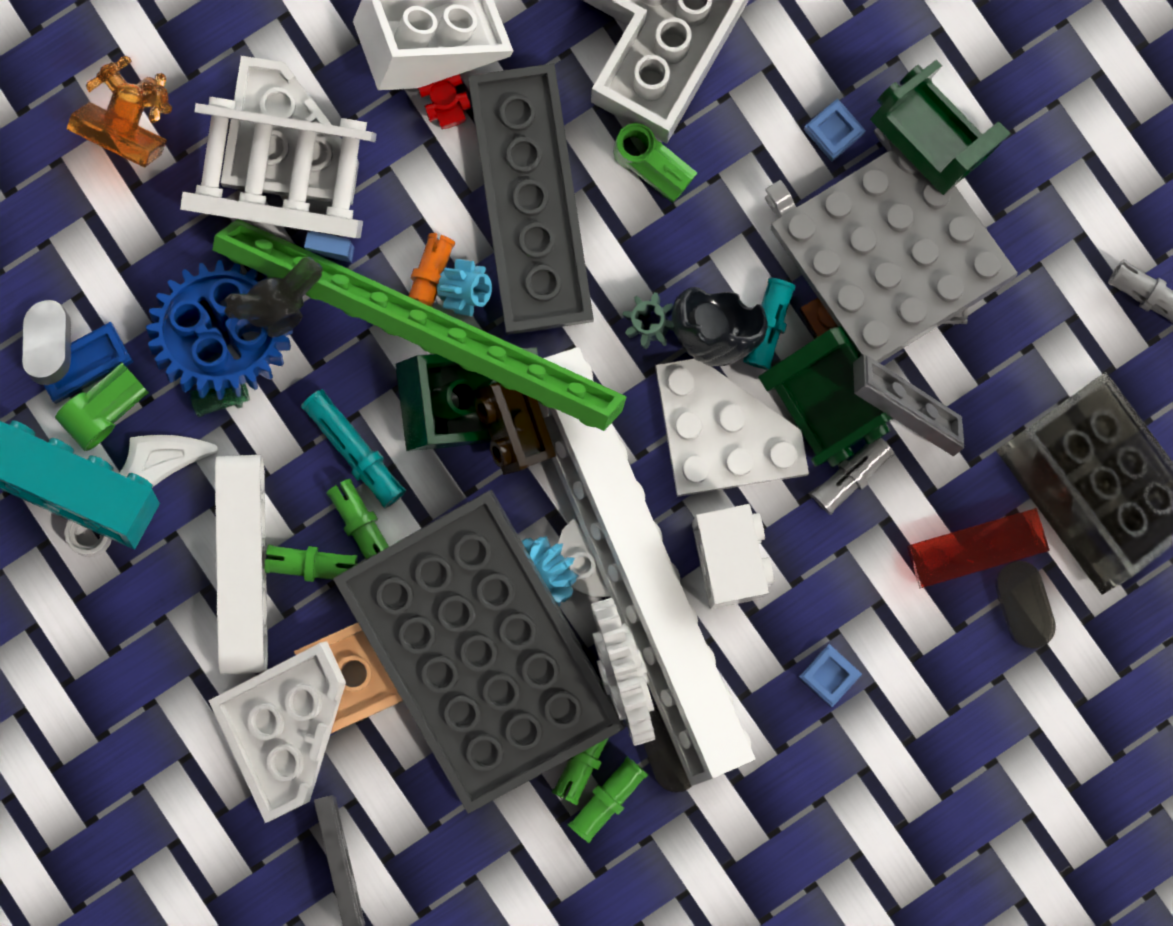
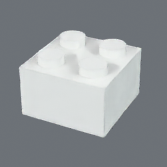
M750 504L696 514L692 521V527L709 608L715 609L759 600L769 594L768 587L774 584V575L769 557L761 558L759 544L761 540H765V534L760 513L752 514Z

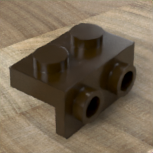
M499 382L474 390L477 398L475 401L477 415L480 421L487 427L492 441L490 444L491 455L496 465L501 467L503 475L524 470L531 465L556 457L537 400L516 390L506 389Z

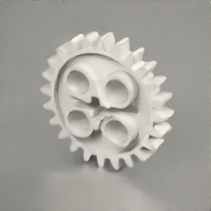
M609 598L592 603L591 608L598 631L592 635L600 659L597 661L605 691L607 695L610 694L619 720L625 719L634 746L655 740L649 712L654 711V707L647 686L649 680L639 648H636L632 633L629 632L627 624L621 623L613 599Z

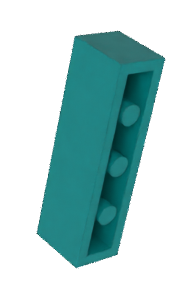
M12 420L10 425L0 421L1 490L135 550L160 505L152 490L153 485L148 480L134 473H129L127 477L112 471V465L99 457L90 455L88 459L73 454L74 449L56 438H50L49 442L35 437L36 433L31 428L18 421Z

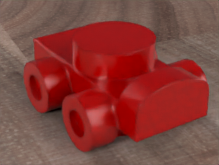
M460 74L418 88L421 98L429 95L432 102L424 105L429 122L438 119L442 130L464 123L466 118L463 111L471 108L466 91L457 94L455 86L463 84Z

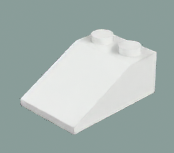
M361 0L353 19L378 90L420 88L511 57L513 53V48L494 0Z

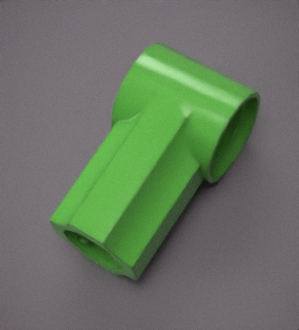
M632 123L620 130L614 143L613 154L615 160L620 166L635 172L673 204L695 178L697 172L659 142L651 129L644 124ZM630 137L638 138L644 143L646 152L640 156H632L624 150L623 141Z
M121 363L88 393L82 392L69 400L57 412L55 419L84 451H89L100 444L115 428L114 423L149 392L128 368Z

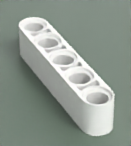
M216 456L215 505L220 674L263 673L267 670L268 666L267 582L264 569L266 559L263 456Z

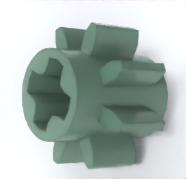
M655 292L651 297V301H642L636 295L634 300L637 306L632 312L624 311L622 314L627 320L632 321L633 326L626 330V335L629 338H634L640 334L642 336L640 340L641 346L644 349L649 347L650 341L656 340L663 346H666L667 341L664 336L668 330L674 331V324L667 317L672 314L673 304H667L661 308L660 296ZM652 312H655L660 323L651 324L650 329L647 330L641 320L642 318H650Z

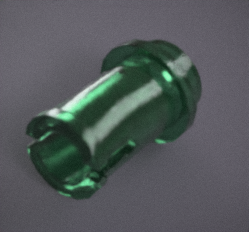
M246 383L241 385L240 397L234 394L231 387L225 388L222 400H218L216 391L213 388L209 389L204 398H200L198 390L190 391L191 402L198 417H203L205 414L231 406H236L237 409L243 408L244 402L250 401Z

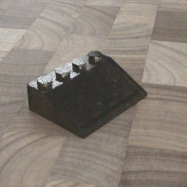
M1104 372L996 450L1101 595L1134 577L1173 545V461L1107 372Z

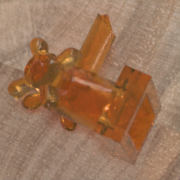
M123 56L116 63L111 62L102 66L96 77L86 84L89 92L101 84L105 83L113 93L107 110L88 102L71 114L66 129L145 168L162 155L167 140L139 126L144 107H151L149 121L156 123L160 120V113H170L172 106L168 103V92L164 87L166 83L165 74L157 73L155 79L146 77L137 84L127 83L119 71L130 64L132 60L128 56Z

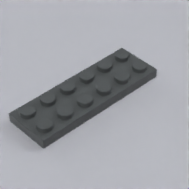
M555 63L469 75L468 80L506 335L594 322Z

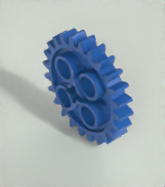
M218 260L213 272H208L206 266L203 263H199V275L193 277L190 272L184 269L182 271L184 283L180 285L172 280L167 281L171 295L157 293L156 298L161 308L149 309L151 321L154 323L147 325L146 330L149 338L153 339L148 342L151 354L157 355L154 358L157 368L159 370L167 368L165 373L170 383L181 378V388L185 393L196 384L200 398H204L209 389L213 388L216 391L218 400H222L225 388H232L234 394L240 397L241 385L247 383L254 390L258 389L256 377L259 374L269 380L273 378L269 364L283 366V356L279 351L291 349L290 340L286 336L293 334L291 321L287 320L291 317L288 304H282L284 298L281 289L272 291L273 284L271 279L267 277L258 282L259 276L256 270L251 269L246 275H243L241 265L236 263L231 271H225L222 261ZM226 298L238 299L236 303L230 306L219 305ZM201 300L207 301L221 329L224 332H228L230 343L241 356L240 359L232 357L219 330L212 328L208 313L199 304ZM187 319L199 320L195 326L190 328L180 326ZM250 331L260 333L256 339L251 341L240 339L242 335ZM209 353L221 354L220 358L216 361H202V358Z

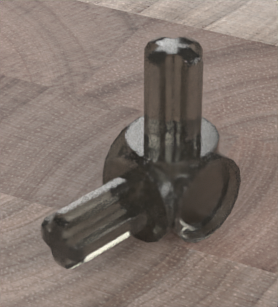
M304 257L283 279L276 277L268 278L256 284L247 294H230L225 299L227 307L224 312L229 318L247 319L252 325L263 327L269 337L284 335L295 328L302 320L303 315L300 312L304 305L302 297L322 277L321 272L323 268L311 257Z

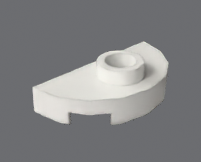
M574 517L562 530L557 543H563L561 554L564 558H575L573 564L568 569L579 576L571 587L575 591L591 597H611L581 525Z

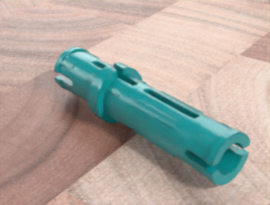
M323 389L316 391L302 403L301 408L313 419L323 434L353 469L351 474L356 480L361 479L369 487L384 509L390 507L406 493V489L402 487L383 464L384 457L379 451L374 452L365 443Z

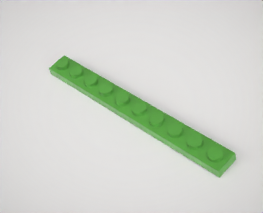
M236 219L214 237L212 250L228 257L232 262L246 265L267 275L273 281L287 284L304 292L312 299L321 300L339 308L348 316L365 320L380 327L387 334L399 336L419 345L426 352L438 354L459 364L465 370L477 372L499 382L506 389L516 390L539 401L545 407L557 409L579 419L586 426L596 427L605 431L623 411L627 396L245 221Z

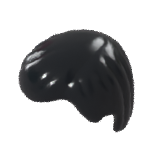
M690 287L680 293L674 302L671 315L674 324L673 330L679 344L695 360L708 366H727L748 356L761 345L768 328L766 313L760 304L754 307H747L740 300L739 294L735 292L709 294L699 287Z

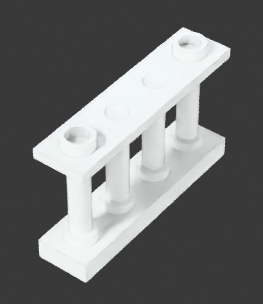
M209 97L208 105L196 103V113L211 115L201 185H196L195 193L183 192L180 210L361 238L363 221L352 219L354 210H349L360 140L376 141L377 134L366 131L367 122L341 118L340 126L253 113L235 110L236 101ZM229 119L255 123L245 193L240 192L239 200L222 198L223 189L219 188ZM272 126L299 130L288 200H283V207L265 205L266 196L262 195ZM316 133L342 137L332 207L327 206L326 215L309 212L310 203H306Z

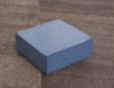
M838 98L807 123L803 129L831 162L866 132Z
M310 231V233L307 232L304 245L306 250L321 257L352 263L355 247L350 239Z
M827 644L798 678L830 707H833L862 673L830 644Z

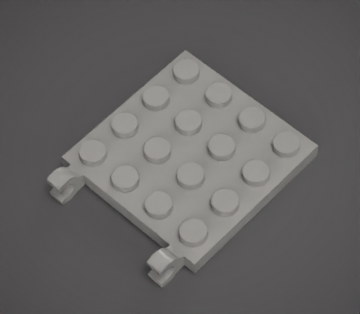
M876 128L874 130L876 137L888 151L798 207H796L790 192L781 180L765 189L768 194L765 196V200L779 218L771 223V231L838 327L841 326L860 357L865 354L881 363L1016 278L1018 272L957 187L954 186L945 195H942L903 153Z

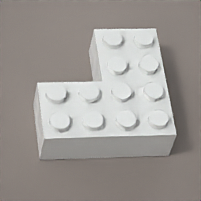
M583 0L628 25L592 87L591 102L630 124H644L651 129L655 138L667 144L749 0Z

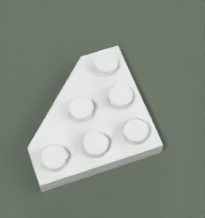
M241 56L234 101H236L235 110L332 125L311 96L307 94L285 62ZM235 119L230 121L221 177L222 187L245 190L255 126L254 122ZM272 126L263 193L289 196L299 130ZM316 133L306 199L332 203L342 143L341 137ZM357 159V162H356V169H355L354 182H353V188H352V195H351V201H350V205H352V206H353L354 193H355V187H356V180H357V174H358V168H359V161H358V159Z
M695 359L655 366L677 497L802 477L809 474L802 431L712 366L705 365Z
M327 641L321 642L208 700L265 823L310 802L346 684Z

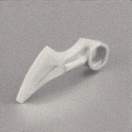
M176 435L131 437L128 457L119 474L125 477L129 473L137 474L148 480L153 485V488L163 479L185 466L216 454L218 447L209 442ZM70 520L66 523L64 531L65 540L69 547L81 556H98L105 552L111 544L112 539L100 535L97 543L91 546H83L79 544L76 536L80 525Z

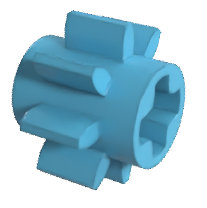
M456 259L455 269L444 268V271L440 274L439 284H437L438 296L444 301L443 308L454 310V314L473 316L474 306L484 307L489 301L492 292L491 280L488 275L484 274L486 268L475 266L474 261Z

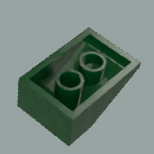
M537 347L522 348L538 356ZM438 354L416 355L395 364L406 451L492 442L486 425L480 421L475 409L477 398L474 390L496 383V381L477 372L465 370L459 364Z

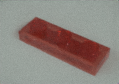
M1037 508L907 546L919 589L1050 551Z

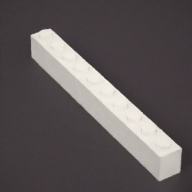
M579 347L544 358L593 381L591 366L584 359ZM537 401L556 453V457H553L552 460L609 594L616 605L622 624H627L629 632L632 633L636 648H639L647 670L649 688L691 786L713 779L755 760L751 750L750 737L740 724L733 707L732 695L722 682L715 665L714 653L704 640L698 626L696 611L686 598L680 584L678 569L671 563L662 542V532L653 521L645 502L644 490L635 479L628 462L627 450L618 439L612 423L605 431H602L596 427L586 426L579 419L557 409L545 407Z

